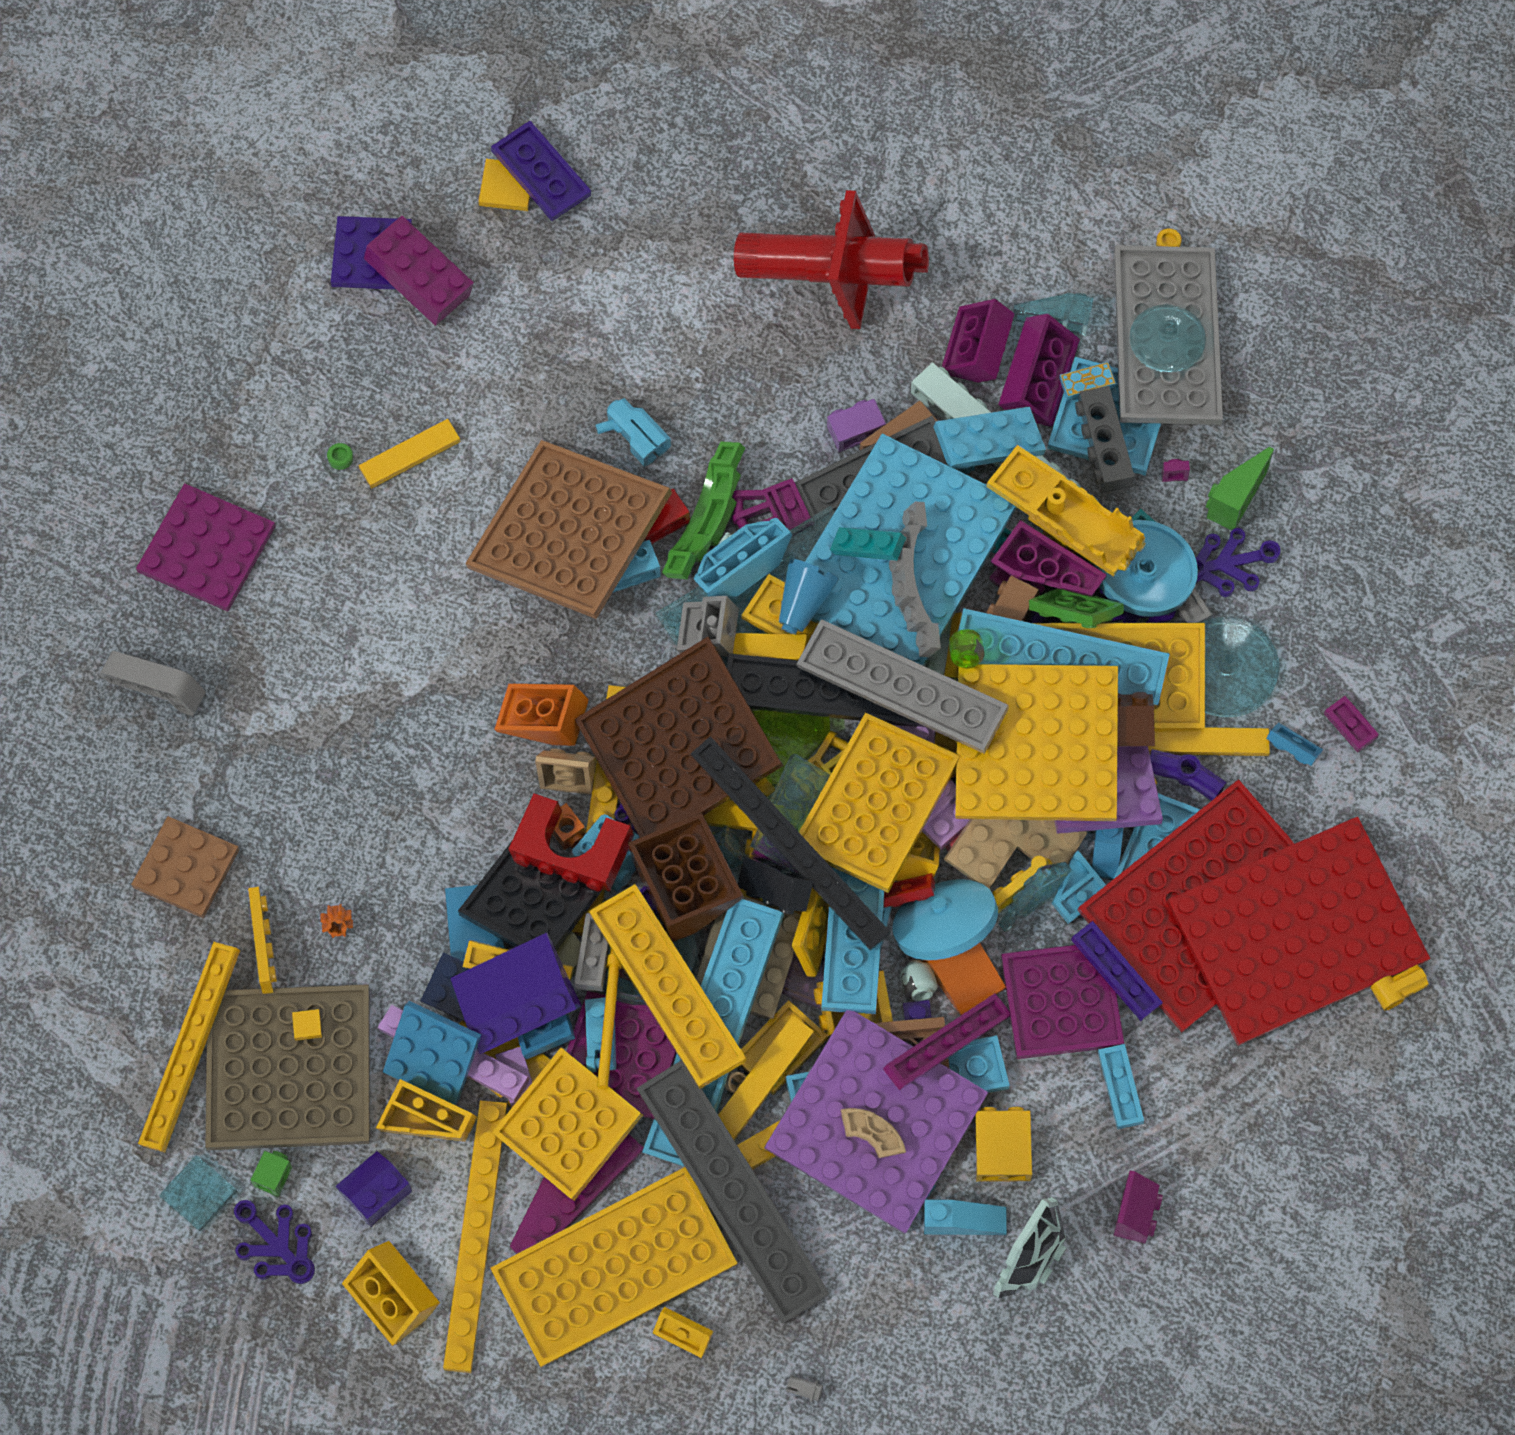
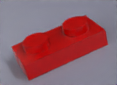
M932 873L894 882L888 893L884 892L883 908L890 906L898 907L907 902L923 901L934 896L935 880Z

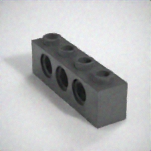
M1110 386L1080 391L1078 401L1075 402L1077 416H1082V436L1084 440L1088 439L1090 447H1087L1089 461L1095 464L1096 470L1093 471L1096 485L1101 486L1102 493L1133 487L1135 476ZM1100 415L1103 419L1096 420L1092 416ZM1104 437L1107 438L1109 441L1101 442L1098 440V438ZM1112 460L1115 464L1107 465L1104 461Z

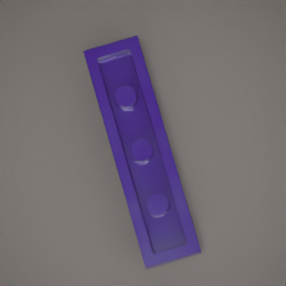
M1093 921L1071 938V941L1140 1021L1162 1005L1163 1002Z

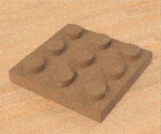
M167 816L131 885L134 889L204 918L239 852V847Z

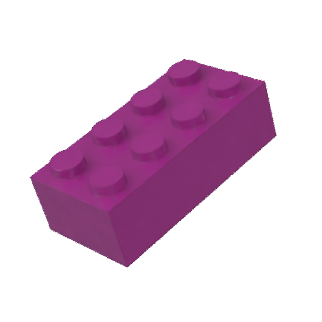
M400 216L366 247L364 259L435 326L471 294L474 282L403 216Z

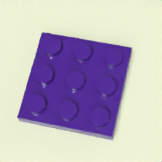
M337 216L331 273L332 287L396 290L364 259L367 245L398 218Z

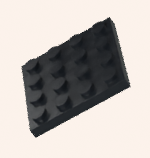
M509 844L459 908V916L514 947L548 933L557 951L603 889L599 892L588 888L585 883L579 881L576 883L568 882L562 878V875L556 873L552 875L545 874L539 871L538 867L530 864L528 867L521 866L514 862L508 850ZM551 849L555 854H557V855H559V856H562V857H566V856L560 854L559 852H557V851Z

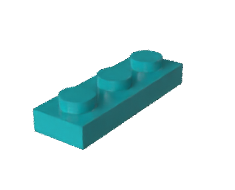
M839 527L830 551L840 556L897 561L906 537L899 532Z

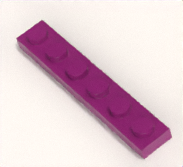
M995 993L889 1062L883 1070L895 1086L901 1090L1008 1019L1010 1011Z

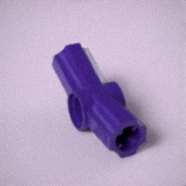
M1154 749L1151 751L1150 759L1153 774L1175 779L1182 785L1190 786L1210 801L1221 794L1227 785L1226 781L1202 766L1196 756L1188 754L1179 756ZM1185 766L1191 767L1194 772L1187 774L1181 768Z

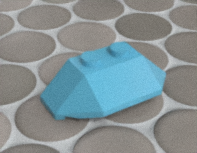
M778 518L747 524L704 555L694 580L708 596H739L780 565L792 534Z

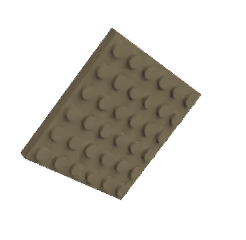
M369 984L273 988L274 993L263 994L261 989L225 990L207 1039L206 1150L370 1144ZM319 1009L322 1038L295 1041L292 1012Z

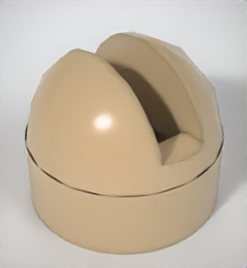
M737 1071L729 1072L724 1087L729 1092L735 1093L746 1076ZM731 1079L739 1083L737 1087L731 1083Z

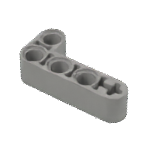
M116 651L111 652L100 672V676L112 684L168 700L177 710L190 716H194L206 693L199 683L184 671Z

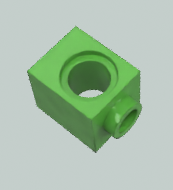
M264 1151L250 1179L253 1186L279 1197L292 1170L288 1157L278 1151H273L272 1154Z

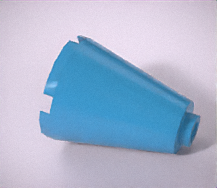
M790 559L778 621L783 625L781 629L793 635H796L797 631L803 632L834 589L839 578L828 571L826 576H824V572L819 570V567L798 559Z

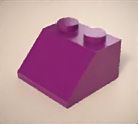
M1129 1171L1113 1236L1146 1244L1148 1236L1153 1237L1157 1223L1156 1220H1152L1154 1210H1160L1163 1197L1162 1194H1158L1159 1184L1135 1171Z

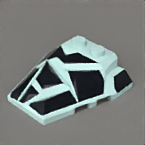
M1051 1197L1042 1199L1012 1246L1005 1262L1007 1268L1001 1271V1277L994 1288L993 1295L1002 1298L1014 1295L1020 1286L1029 1291L1034 1290L1039 1283L1045 1284L1053 1271L1049 1269L1054 1259L1059 1262L1067 1249L1064 1246L1066 1236L1058 1200Z

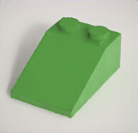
M1266 448L1224 475L1219 485L1213 484L1208 494L1210 498L1206 504V508L1209 509L1207 519L1229 530H1233L1238 526L1269 470L1274 448Z

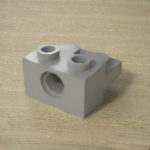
M728 596L703 597L702 602H684L677 651L682 653L704 638L709 637L721 657L729 656V653L733 654L739 608Z

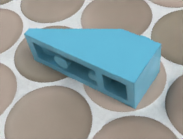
M925 1200L924 1234L1006 1235V1207L958 1200Z

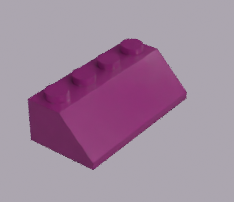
M1048 313L1027 317L998 405L1004 410L1030 407L1037 424L1048 427L1053 426L1064 392L1059 377L1061 374L1070 372L1080 339Z

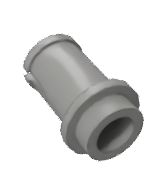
M791 1375L786 1392L809 1398L810 1402H813V1400L819 1401L823 1385L819 1384L817 1380L814 1383Z

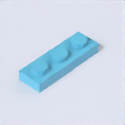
M1125 1044L1098 1049V1056L1117 1129L1144 1124V1117Z

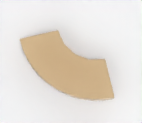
M847 1108L840 1110L846 1137H857L867 1141L875 1149L878 1158L906 1153L900 1135L882 1117L864 1109Z

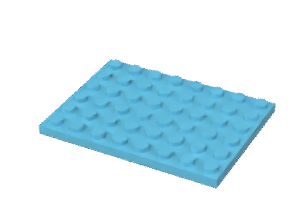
M881 434L805 561L819 567V570L824 572V576H826L828 571L839 578L836 586L811 621L819 624L822 619L925 666L929 658L919 657V648L916 645L917 632L907 631V623L898 606H895V598L892 594V572L889 569L890 560L833 554L830 548L838 528L900 532L905 528L902 520L904 511L915 501L925 502L927 527L918 534L913 560L914 575L921 602L931 622L938 623L941 638L1017 507L987 488L986 484L885 434Z

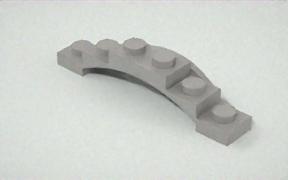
M915 501L904 511L902 520L905 528L899 533H902L906 540L898 560H890L889 569L892 572V594L895 598V606H898L907 623V631L917 632L916 645L919 648V657L929 658L941 648L938 623H932L926 613L915 581L914 548L918 534L927 527L925 502Z

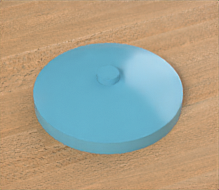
M1133 520L1134 528L1144 534L1146 545L1141 552L1138 551L1135 558L1130 561L1131 564L1126 571L1118 570L1114 577L1094 564L1095 568L1107 575L1100 585V589L1109 600L1123 603L1124 611L1147 617L1171 613L1187 601L1195 587L1198 574L1195 555L1186 540L1166 525L1148 520Z
M966 879L939 882L935 884L934 896L923 901L907 902L900 907L893 920V935L899 948L908 956L921 960L950 958L973 948L991 932L998 918V906L991 890L982 883Z

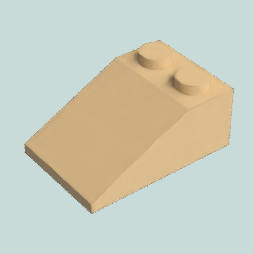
M561 749L543 750L536 756L535 763L540 789L592 795L596 769L595 756L587 752L566 753Z

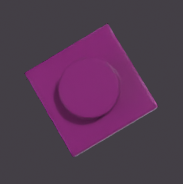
M1171 459L1168 462H1163L1162 482L1188 481L1190 472L1189 461Z

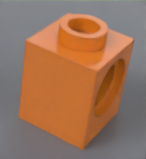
M567 803L561 806L562 813L552 833L564 850L569 847L574 848L586 834L585 826ZM564 825H571L574 827L573 830L568 833L562 832L560 830Z

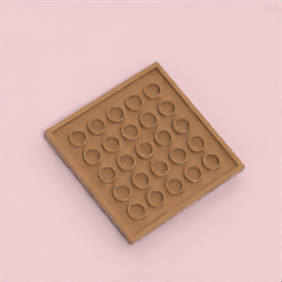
M541 440L465 564L470 570L597 619L672 492L669 487Z

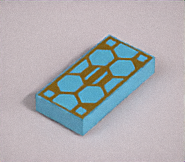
M1109 362L1064 373L1059 377L1067 401L1078 398L1080 391L1110 386V389L1116 387Z

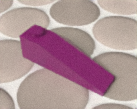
M1021 520L991 560L992 564L1013 577L1090 597L1095 594L1107 577L1102 571Z

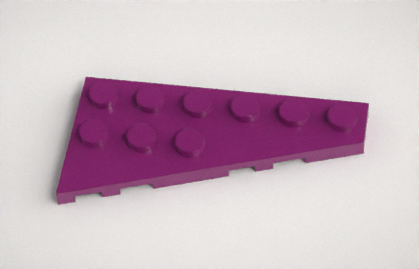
M628 1134L575 1201L544 1177L510 1244V1249L515 1254H518L570 1227L642 1153L644 1147Z

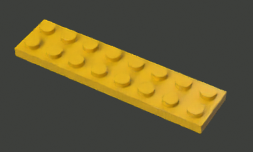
M636 884L589 911L590 916L699 1089L747 1062L743 1052Z

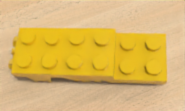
M1019 445L1013 449L987 482V488L1028 514V520L1113 577L1118 570L1126 571L1131 564L1130 561L1135 558L1138 551L1141 552L1146 545L1144 534L1134 528L1131 516L1123 515L1119 508L1110 512L1092 494H1088L1082 487L1079 488L1073 481L1067 480L1064 475Z

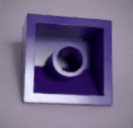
M378 1151L335 1186L370 1227L412 1192L409 1182Z

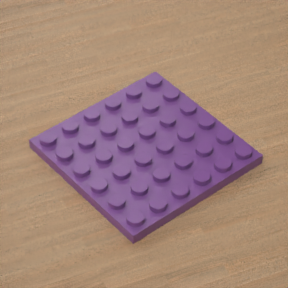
M846 1010L764 1149L905 1234L988 1092L941 1063L899 1090L883 1068L913 1046L857 1012ZM847 1108L864 1109L882 1117L898 1132L904 1143L906 1153L878 1158L875 1149L867 1141L857 1137H846L840 1110Z

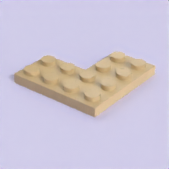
M970 819L944 860L971 880L982 883L990 889L1017 848L1031 859L1039 855L1050 859L1053 862V869L1050 873L1055 877H1059L1087 835V832L1057 834L1054 820Z

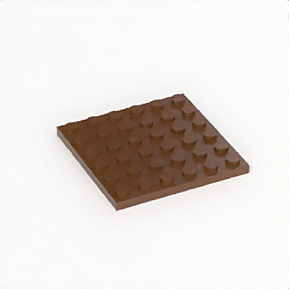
M709 637L704 638L575 718L577 725L640 838L699 813L705 815L730 799L691 756V753L710 736L754 784L783 767L781 760Z

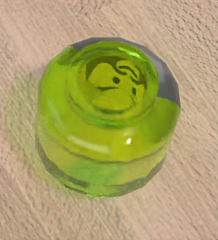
M963 629L951 636L949 650L951 660L955 665L968 669L982 662L985 652L982 637L978 632Z

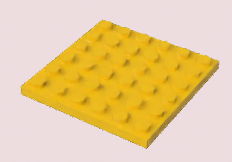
M959 664V683L1007 704L1009 709L985 754L957 741V754L960 755V758L956 763L955 819L1117 821L1118 666L978 664L971 667L972 664Z

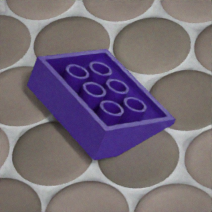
M548 933L542 934L450 978L467 1028L481 1034L477 1047L479 1054L582 1006Z

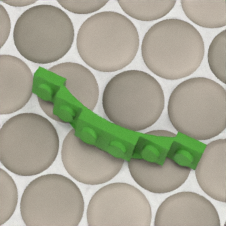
M720 441L715 455L709 462L704 485L693 515L681 538L669 551L668 560L662 571L667 578L687 580L694 563H701L709 547L719 544L737 503L732 498V495L741 477L736 471L745 450L741 443Z

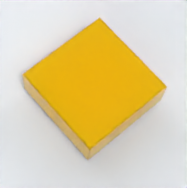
M319 1009L292 1012L295 1041L322 1038Z

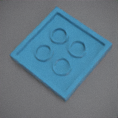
M408 1001L404 1006L383 1073L398 1080L401 1079L456 1105L459 1102L481 1034Z

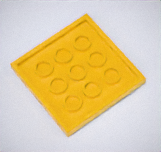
M560 1048L492 1133L570 1199L575 1201L642 1118L643 1114L609 1086L607 1089L597 1088L598 1077L563 1048Z

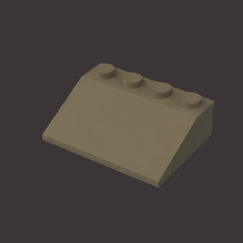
M743 897L744 900L779 910L778 906L766 905L761 901ZM727 911L713 920L695 977L700 986ZM796 912L794 914L784 913L750 1011L751 1015L763 1019L774 1018L793 958L794 949L792 942L801 914Z

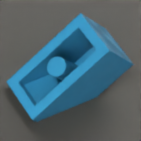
M1123 828L1095 830L1092 868L1100 878L1113 880L1120 863Z

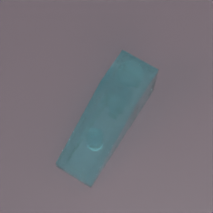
M1066 293L1016 304L1013 309L1015 313L1013 321L1024 323L1027 317L1048 313L1072 333L1086 336L1094 298L1082 293Z

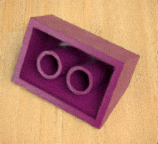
M996 299L959 306L942 367L950 376L977 383L996 379L1015 313Z

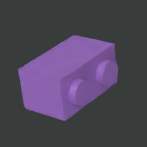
M875 399L859 401L853 407L845 410H835L827 416V428L838 452L860 445V442L886 425Z

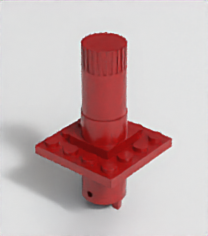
M846 190L844 200L840 202L841 217L840 222L836 223L835 235L741 232L735 241L733 261L734 270L739 278L830 283L832 293L835 294L838 306L841 307L844 319H847L850 328L861 329L869 285L909 287L915 272L928 273L929 252L926 244L914 243L911 238L876 237L855 190Z

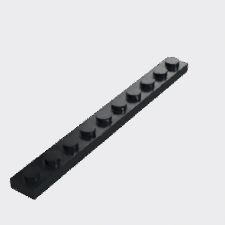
M711 736L691 753L695 761L799 874L814 880L812 888L870 951L890 934L886 926Z

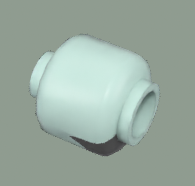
M913 960L900 973L903 992L906 997L913 999V1001L928 1000L937 990L936 976L930 965L926 962Z

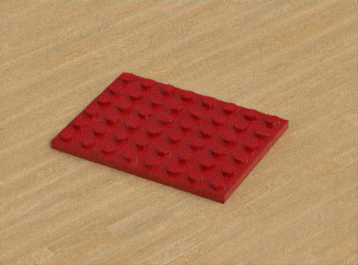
M1238 779L1079 906L1077 910L1088 923L1093 921L1159 997L1163 1002L1160 1008L1182 1033L1217 1005L1178 927L1167 904V900L1295 843Z
M1358 816L1167 900V904L1237 1046L1365 990L1386 976L1394 977L1415 965H1421L1430 960Z

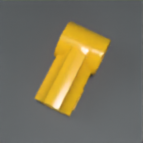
M1415 965L1394 977L1386 976L1378 980L1370 988L1383 1010L1388 1011L1401 1004L1406 997L1428 987L1429 983L1423 969Z

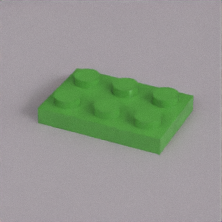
M1058 588L1030 599L1029 610L1039 612V615L1043 617L1054 616L1060 618L1062 622L1080 623L1084 628H1095L1098 624L1112 621L1114 617L1123 614L1124 604Z

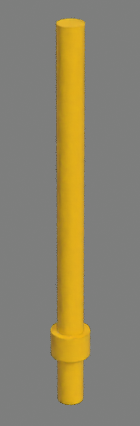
M611 948L606 962L608 979L597 1088L599 1089L608 1088L619 970L622 969L621 963Z

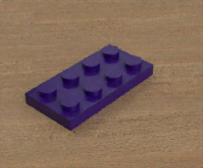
M528 121L491 146V152L551 221H554L591 196L589 187L531 121Z

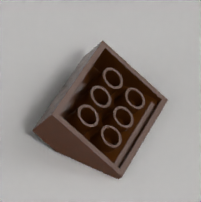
M702 813L628 842L631 859L672 942L698 932L743 899V894Z

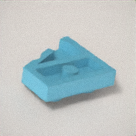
M1079 851L1073 854L1051 903L1067 924L1080 915L1077 910L1079 906L1106 886Z

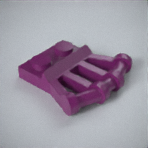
M793 478L762 490H736L732 495V498L737 502L733 510L732 520L735 525H738L739 529L748 524L747 519L770 511L772 517L763 521L778 518L791 533L812 526V519ZM745 500H765V502L744 510L743 508Z

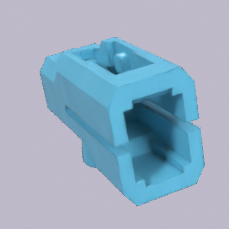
M625 398L613 401L607 408L608 421L595 425L598 434L611 430L621 433L630 443L631 453L644 467L657 459L653 452L661 456L671 447V438L643 408H634Z

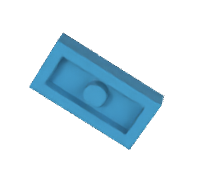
M1279 722L1273 727L1266 738L1277 749L1286 750L1294 755L1297 761L1309 764L1310 766L1316 762L1323 751L1322 748Z

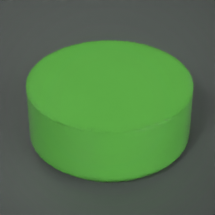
M344 443L332 445L327 452L328 462L331 467L337 470L348 468L353 462L351 448Z

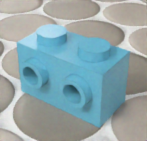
M650 540L642 542L613 592L661 577L660 565Z

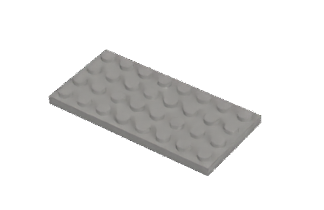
M1115 245L1114 265L1120 422L1222 425L1223 411L1215 248Z

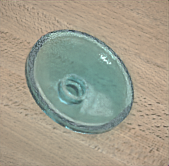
M1157 305L1144 310L1134 320L1129 336L1130 345L1135 356L1146 366L1162 372H1177L1191 367L1203 354L1206 344L1205 330L1198 318L1188 310L1174 305Z

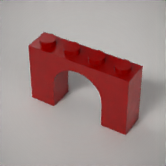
M533 793L508 849L514 862L528 867L529 864L536 866L539 871L548 875L553 873L562 875L563 879L571 883H576L577 881L585 883L588 888L600 892L603 889L610 892L628 852V842H631L635 836L631 826L605 818L594 845L586 853L572 858L559 856L550 849V839L562 809L558 801Z

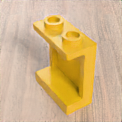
M883 970L879 971L876 1014L858 1013L873 1023L893 1021ZM823 982L816 983L817 988L814 989V998L816 1004L822 1006ZM822 1011V1015H819L821 1031H825L828 1036L832 1035L845 1012Z
M994 1107L981 1108L975 1114L976 1182L1031 1181L1030 1111H1024L1022 1107H1010L1008 1111H997Z

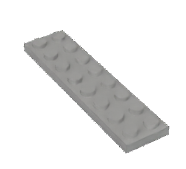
M822 619L797 662V667L984 754L1009 709L1007 704Z

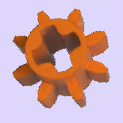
M342 904L332 907L328 905L327 914H320V922L323 923L322 932L328 931L332 938L341 935L345 937L347 928H353L351 910H345Z

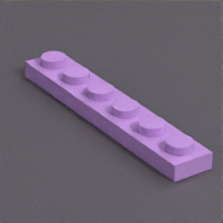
M391 1005L378 1026L379 1031L394 1038L403 1010ZM478 1050L475 1052L467 1076L515 1103L530 1080L528 1076L484 1053L479 1054Z

